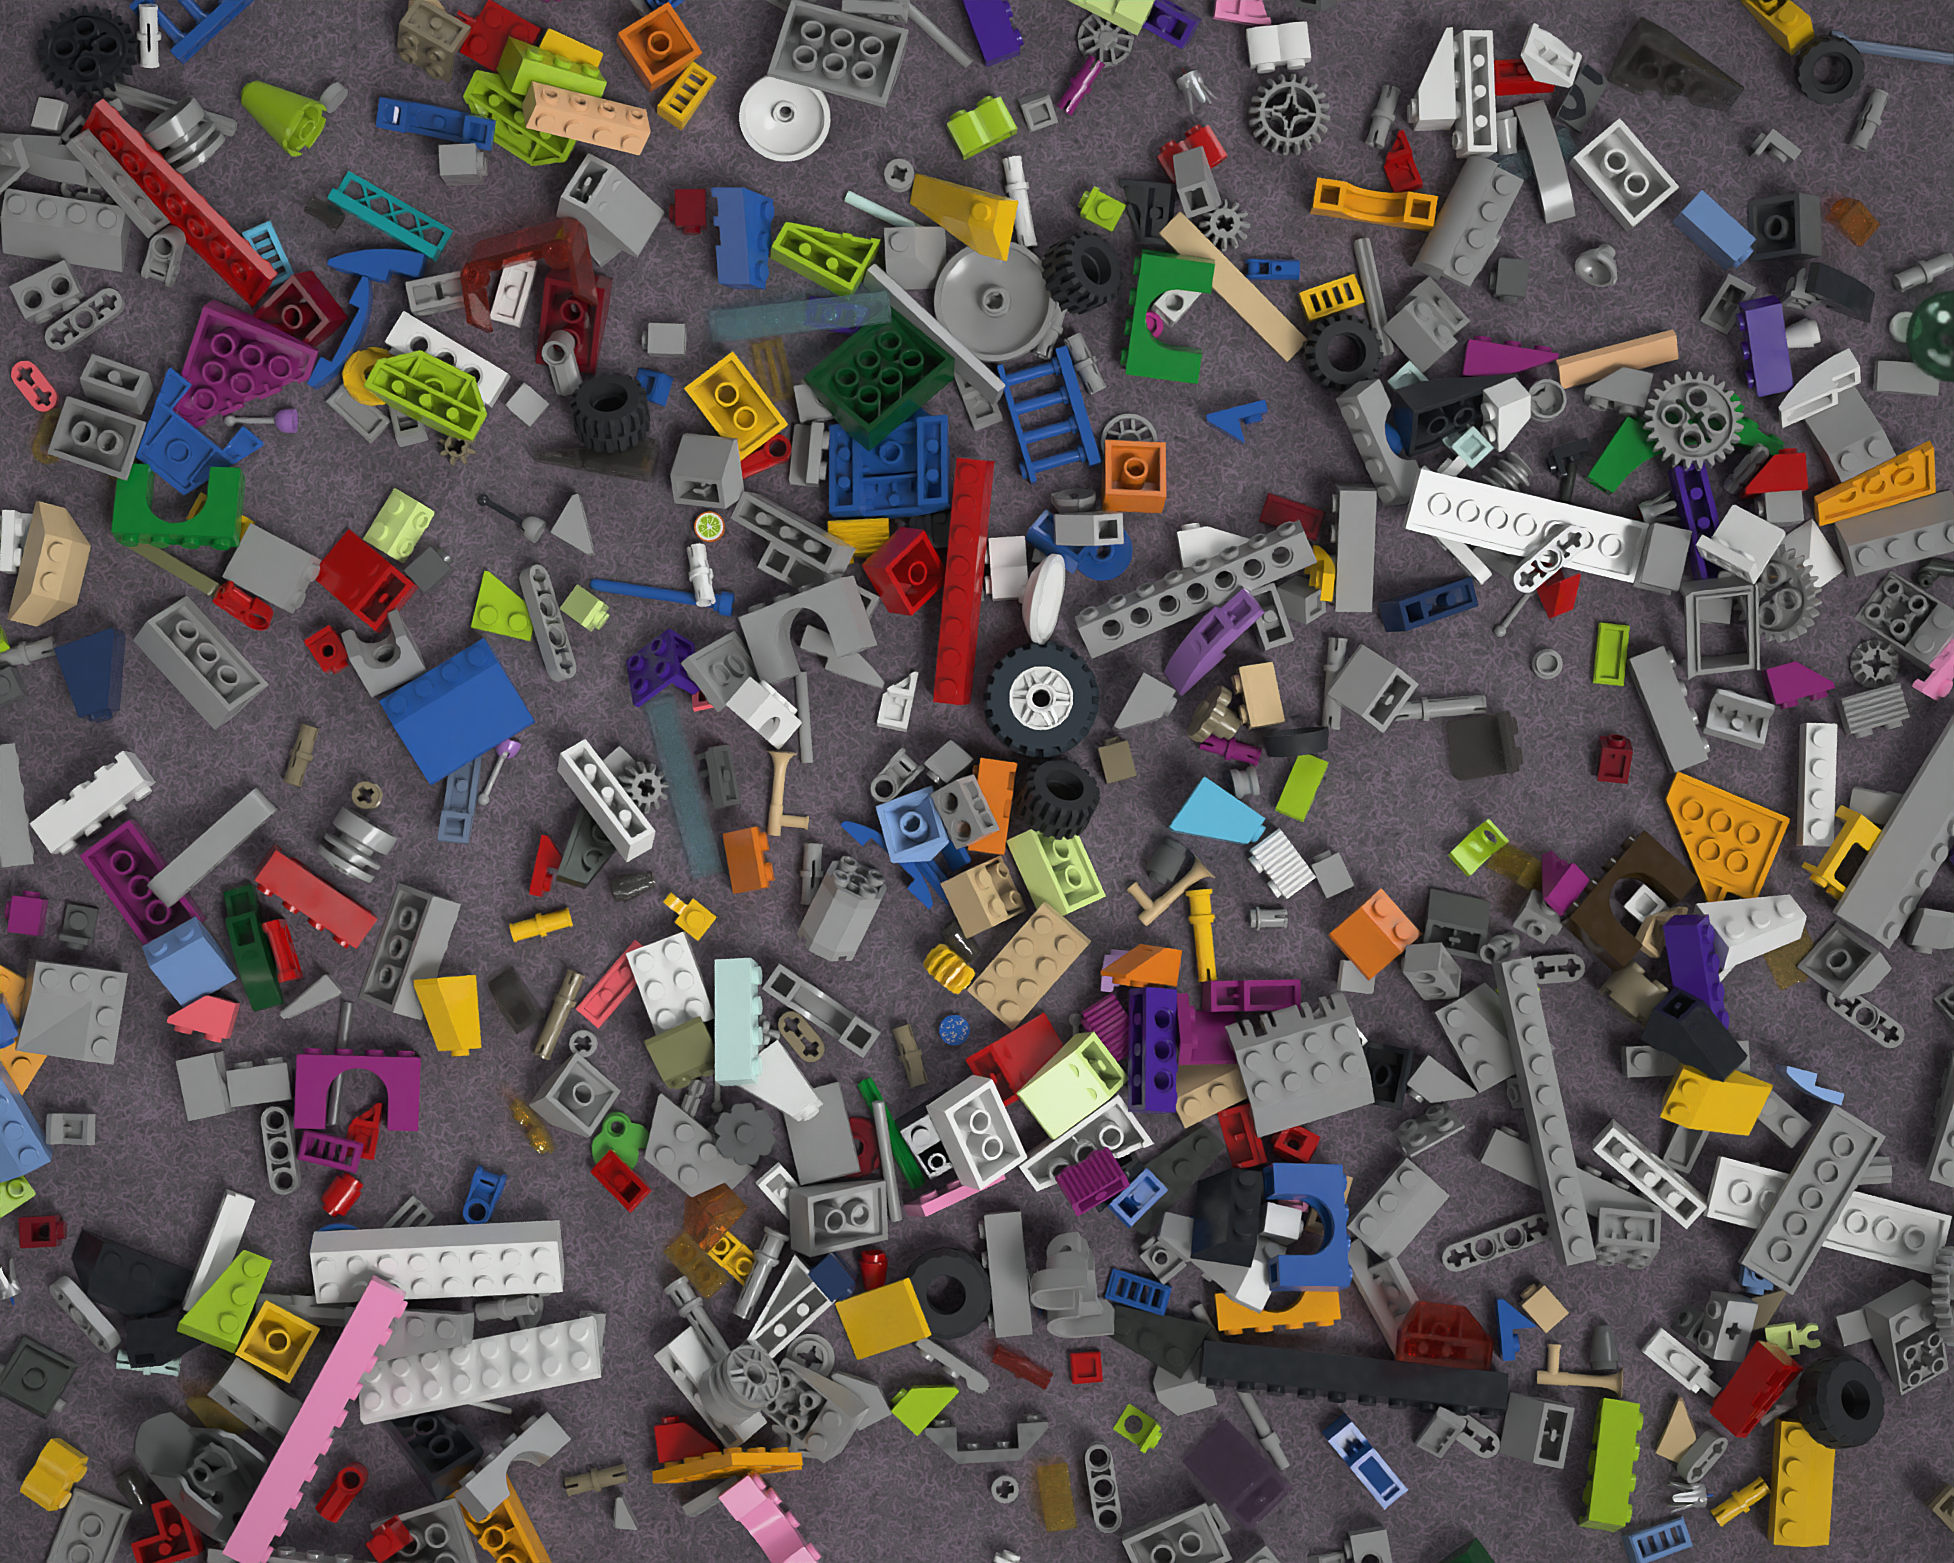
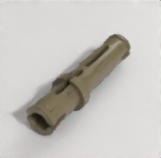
M567 969L559 992L554 993L552 998L555 1001L537 1044L532 1051L534 1055H540L541 1058L546 1060L551 1059L570 1010L575 1008L577 1004L575 998L583 979L586 977L584 974H578L575 970Z

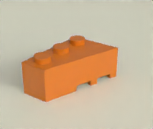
M980 758V765L973 766L972 775L974 774L1000 830L969 845V851L1004 855L1017 763Z

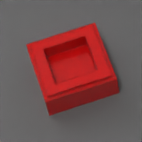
M1101 1351L1070 1353L1072 1384L1103 1382Z

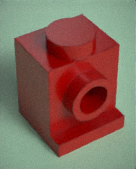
M328 625L303 641L323 672L329 673L332 671L335 675L349 666L347 662L349 657L345 645L333 626ZM326 646H332L334 649L330 657L324 655L323 651Z
M1301 1126L1275 1132L1270 1143L1274 1144L1272 1153L1290 1163L1309 1164L1321 1137ZM1290 1142H1294L1298 1145V1150H1294L1287 1145Z
M396 1514L371 1532L374 1538L368 1541L366 1546L377 1562L382 1563L414 1539Z

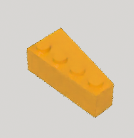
M507 1473L506 1482L510 1495L480 1522H477L459 1502L467 1527L476 1536L477 1542L484 1550L487 1549L497 1561L496 1563H552ZM456 1490L455 1492H453L452 1494H450L449 1496H447V1497L444 1498V1499H448V1498L455 1497L454 1494H455L458 1490Z

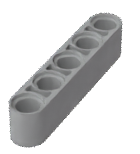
M255 788L148 883V888L170 908L265 823V820L271 814L274 815L278 809L258 788Z

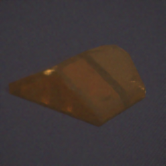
M725 1183L694 1197L688 1195L685 1200L683 1229L704 1251L709 1253L746 1211L748 1206Z

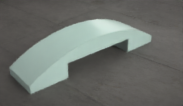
M1409 360L1387 383L1395 391L1420 381H1428V379ZM1467 424L1468 430L1461 434L1455 431L1442 440L1444 445L1457 457L1460 456L1468 463L1467 466L1473 469L1494 447L1474 426L1471 427Z

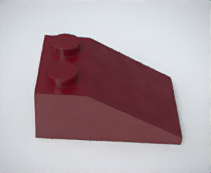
M557 267L551 269L545 277L536 364L549 366L542 357L543 346L553 332L564 330L569 332L575 340L574 354L579 372L595 375L609 310L613 278ZM553 344L556 351L564 352L561 346Z
M313 271L292 274L252 315L314 348L329 338L349 318Z

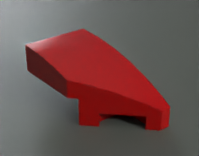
M1404 130L1398 132L1397 139L1388 153L1384 165V171L1392 193L1412 192L1423 188V181L1413 160L1412 149Z
M376 1103L374 1107L353 1119L352 1123L349 1124L346 1139L364 1143L361 1159L375 1161L383 1103ZM348 1146L346 1156L352 1157L353 1147Z

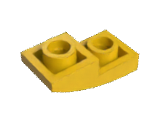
M1313 545V553L1317 563L1305 567L1304 574L1310 575L1309 586L1321 589L1320 601L1332 602L1335 566L1324 549Z
M720 1224L700 1247L744 1286L755 1261L753 1252L726 1227Z

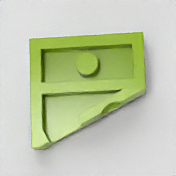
M484 570L471 628L531 642L534 628L526 602L493 574Z

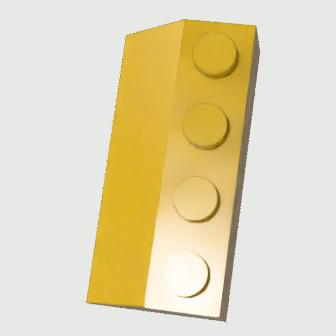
M1780 1417L1775 1419L1767 1540L1773 1545L1797 1547L1829 1545L1835 1449L1826 1448L1812 1439L1802 1426L1801 1419Z

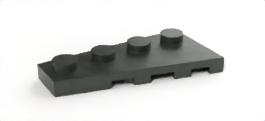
M1203 1125L1143 1166L1144 1169L1148 1168L1168 1189L1132 1225L1144 1237L1225 1147Z

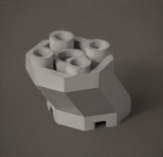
M842 856L840 861H832L797 932L800 939L804 936L807 940L805 946L808 951L829 961H838L840 956H847L845 961L853 960L888 888L884 883L886 877L881 871L858 863L850 856Z

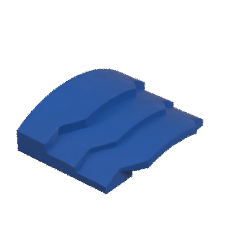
M920 407L869 452L848 435L840 424L829 425V513L834 518H900L930 514L952 508V478L950 477L947 415L930 416Z

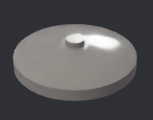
M1010 242L1007 261L978 254L967 246L949 260L938 278L934 294V308L937 321L980 361L1006 362L1027 354L1046 336L1053 322L1056 310V302L1051 298L1052 294L1050 291L1046 290V281L1042 278V272L1044 271L1041 266L1042 261L1030 250L1014 242Z

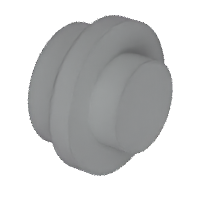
M1543 649L1537 652L1532 659L1533 672L1541 679L1555 678L1562 670V658L1554 650Z

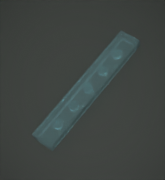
M888 291L710 311L712 342L714 343L892 322Z
M675 696L646 703L645 707L665 778L669 783V792L694 880L724 872Z

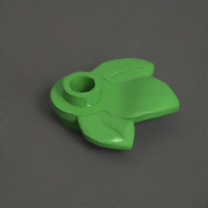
M612 1112L604 1118L602 1132L593 1140V1159L597 1164L611 1149L633 1170L638 1161V1148H647L650 1133L643 1125L632 1123L626 1114ZM619 1121L622 1123L623 1129L620 1133H615L612 1130L611 1125L613 1122Z

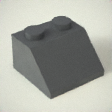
M1794 193L1748 201L1749 233L1756 238L1750 246L1754 250L1750 255L1751 262L1796 261L1822 257L1820 196Z

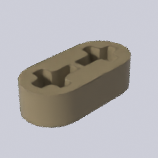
M789 1011L779 1018L778 1029L804 1061L815 1062L824 1055V1042L801 1014ZM788 1016L790 1019H795L796 1017L799 1019L800 1022L797 1027L803 1033L799 1037L792 1030L788 1032L784 1030L786 1026L785 1019ZM805 1036L810 1043L818 1042L819 1046L816 1050L819 1054L815 1057L812 1054L806 1056L803 1053L806 1046L800 1039Z

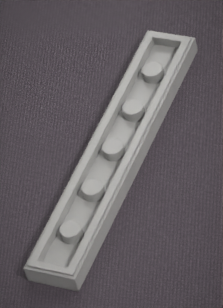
M873 264L867 269L863 285L884 305L888 306L890 304L955 358L954 370L992 405L996 404L1001 399L1005 384L879 266Z

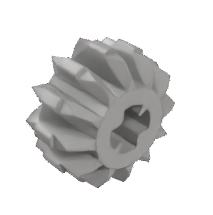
M1227 199L1222 200L1221 209L1218 207L1212 210V213L1206 212L1201 214L1207 221H1202L1198 224L1199 229L1208 230L1203 235L1207 239L1212 237L1211 243L1216 246L1217 242L1221 243V252H1226L1227 242L1230 243L1234 250L1237 249L1239 245L1236 238L1240 241H1245L1247 235L1241 230H1248L1250 228V223L1241 222L1247 217V212L1242 211L1237 214L1236 211L1239 207L1237 202L1233 204L1231 209L1227 208ZM1220 219L1225 223L1231 222L1230 231L1226 232L1224 228L1220 230L1217 228Z
M637 762L636 769L632 766H627L625 770L629 777H618L620 782L625 783L622 788L638 809H641L642 813H649L650 806L654 809H659L660 803L657 798L666 800L668 797L665 793L661 792V788L669 787L668 782H660V779L665 775L664 771L655 772L656 765L653 763H649L645 767L643 762ZM639 783H644V786L648 788L646 793H643L638 788Z

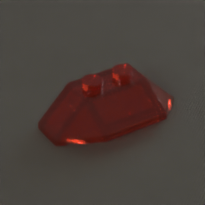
M1415 1300L1397 1329L1395 1361L1491 1371L1494 1340L1489 1334L1485 1333L1480 1323L1465 1306Z

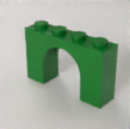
M1143 249L1141 257H1135L1133 275L1138 276L1137 288L1131 287L1129 305L1134 306L1133 318L1127 317L1124 335L1130 336L1129 347L1122 348L1120 365L1126 366V375L1198 384L1202 349L1169 345L1159 341L1153 336L1147 326L1146 313L1151 302L1158 295L1166 291L1184 290L1211 294L1215 259Z
M132 464L127 481L117 478L111 530L117 543L127 547H136L138 543L150 544L157 548L181 545L187 549L211 546L216 550H229L230 547H239L246 481L241 468L210 467L207 500L204 507L195 517L180 523L163 521L152 513L155 475L149 464Z

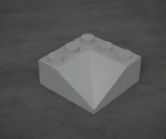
M29 959L18 1027L19 1036L16 1039L15 1050L88 1062L114 1064L128 973Z

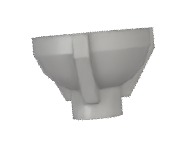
M1601 244L1597 249H1589L1581 253L1575 262L1576 275L1597 287L1613 286L1618 279L1616 261L1613 259L1616 254L1615 250L1610 245Z
M1090 488L1065 489L1051 494V502L1060 514L1088 512L1096 500V492ZM1076 493L1079 496L1077 499H1071L1069 495Z

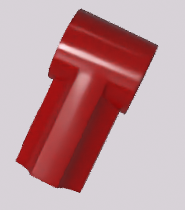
M776 434L741 460L743 480L789 461L792 454L790 441L785 436ZM776 442H782L787 446L786 453L781 457H774L770 454V448Z
M351 1462L338 1473L334 1482L315 1507L322 1517L335 1524L339 1521L359 1491L367 1483L369 1475L367 1468L362 1463ZM353 1471L357 1473L360 1478L359 1484L353 1485L349 1483L346 1479V1472Z

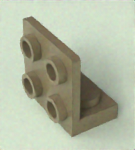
M415 0L399 23L397 54L404 62L410 65L416 64L426 70L432 78L442 79L449 83L452 79L454 55L470 34L471 26L425 0Z

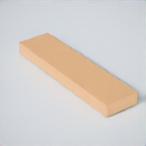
M1672 329L1556 360L1558 382L1566 389L1601 380L1622 367L1639 370L1677 360V336Z

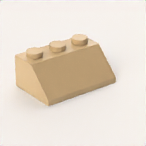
M1238 1064L1178 1065L1176 1073V1092L1178 1096L1176 1112L1184 1128L1248 1098Z

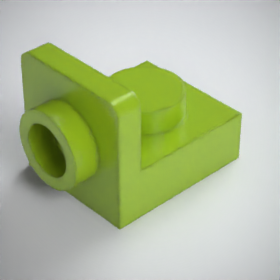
M1094 186L1091 193L1088 191L1084 192L1078 204V207L1082 209L1080 217L1112 233L1126 205L1100 192V188Z

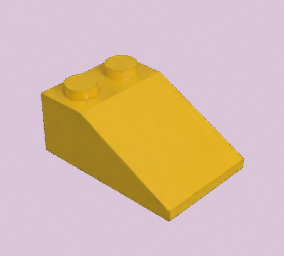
M733 351L684 388L720 437L737 438L740 461L788 426V423Z
M1680 1062L1663 1097L1660 1117L1688 1129L1749 1136L1773 1085L1737 1070L1724 1082L1707 1077L1704 1072L1693 1066L1684 1065Z

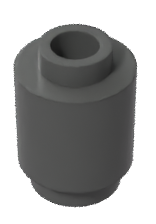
M1165 838L1162 844L1159 843L1146 867V870L1150 872L1148 878L1161 885H1165L1166 881L1173 883L1186 858L1184 856L1186 848L1171 839Z

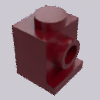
M61 1214L30 1215L18 1218L20 1248L57 1247L62 1245V1239L67 1238L66 1221H61ZM43 1225L50 1227V1234L48 1236H44L41 1233Z

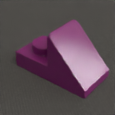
M1552 850L1542 855L1543 899L1559 916L1566 914L1567 908L1587 886L1589 878L1576 864H1568L1564 859H1560Z

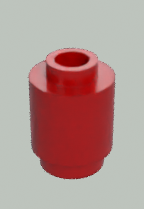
M344 1171L341 1176H336L320 1199L324 1202L321 1208L335 1218L338 1214L345 1217L362 1194L360 1190L364 1184Z

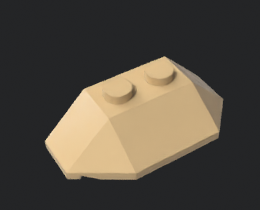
M36 501L7 620L37 627L77 605L91 545L66 508Z

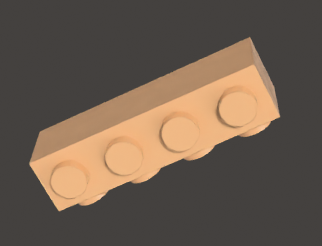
M533 81L522 103L526 128L640 155L651 133L646 109Z

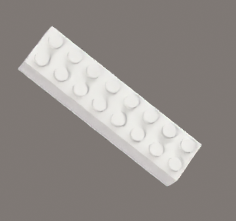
M560 1220L314 1232L310 1249L317 1304L359 1302L373 1275L405 1291L406 1295L403 1300L563 1292L565 1272Z

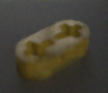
M60 408L51 409L46 413L33 444V456L43 464H54L60 459L52 455H47L46 459H44V453L40 451V447L47 446L50 438H53L52 433L55 425L51 423L53 417L58 418L62 412Z

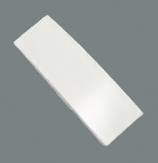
M1849 348L1815 367L1787 394L1778 407L1779 421L1782 428L1837 405L1838 392L1861 383L1860 365Z

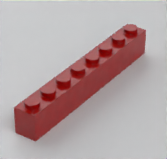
M956 459L933 702L971 704L995 463L992 460Z

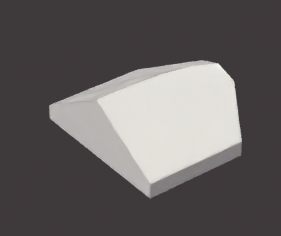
M1532 24L1525 40L1521 57L1534 81L1567 88L1571 87L1582 55L1579 52L1574 53L1561 40L1548 31L1538 28V24Z

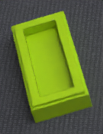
M1598 623L1592 683L1624 686L1630 626Z

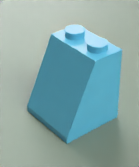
M1204 776L1167 829L1175 833L1246 845L1250 841L1256 843L1266 827L1262 825L1265 820L1264 817Z

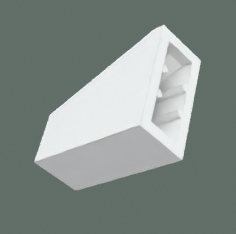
M778 1040L758 1053V1057L762 1058L763 1072L762 1075H758V1084L737 1085L798 1122L802 1119L806 1121L814 1117L819 1112L818 1108L823 1105V1102Z

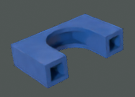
M1272 1163L1263 1169L1264 1199L1299 1200L1305 1202L1318 1213L1324 1229L1322 1244L1314 1255H1277L1268 1260L1269 1291L1339 1292L1350 1287L1353 1271L1348 1263L1351 1240L1346 1230L1349 1209L1348 1205L1345 1204L1344 1197L1347 1178L1343 1173V1165Z

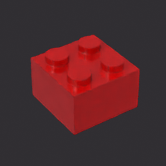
M900 527L862 564L864 571L890 613L912 616L945 583L946 569L925 531L920 529Z

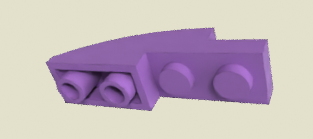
M1242 588L1222 608L1215 606L1191 630L1177 648L1163 673L1179 695L1183 696L1226 656L1223 651L1265 613L1249 590Z

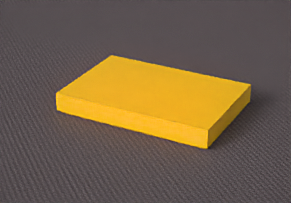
M909 1277L835 1303L857 1360L932 1335Z

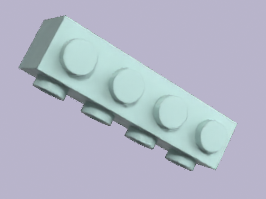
M752 958L715 960V1081L722 1086L758 1084V1075H762L763 1072L762 1058L758 1057V1045H762L763 1041L762 1029L758 1027V1015L762 1014L763 1009L762 999L758 996V985L762 984V969Z

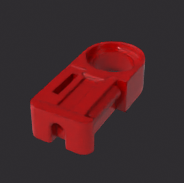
M228 581L217 588L213 598L215 605L251 629L263 631L269 628L274 615L269 605L257 597L253 599L234 586L233 581ZM253 614L260 615L263 617V619L257 618Z

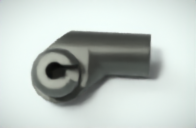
M1936 559L1929 560L1917 571L1915 577L1917 584L1921 588L1926 589L1932 587V583L1940 576L1954 578V562Z

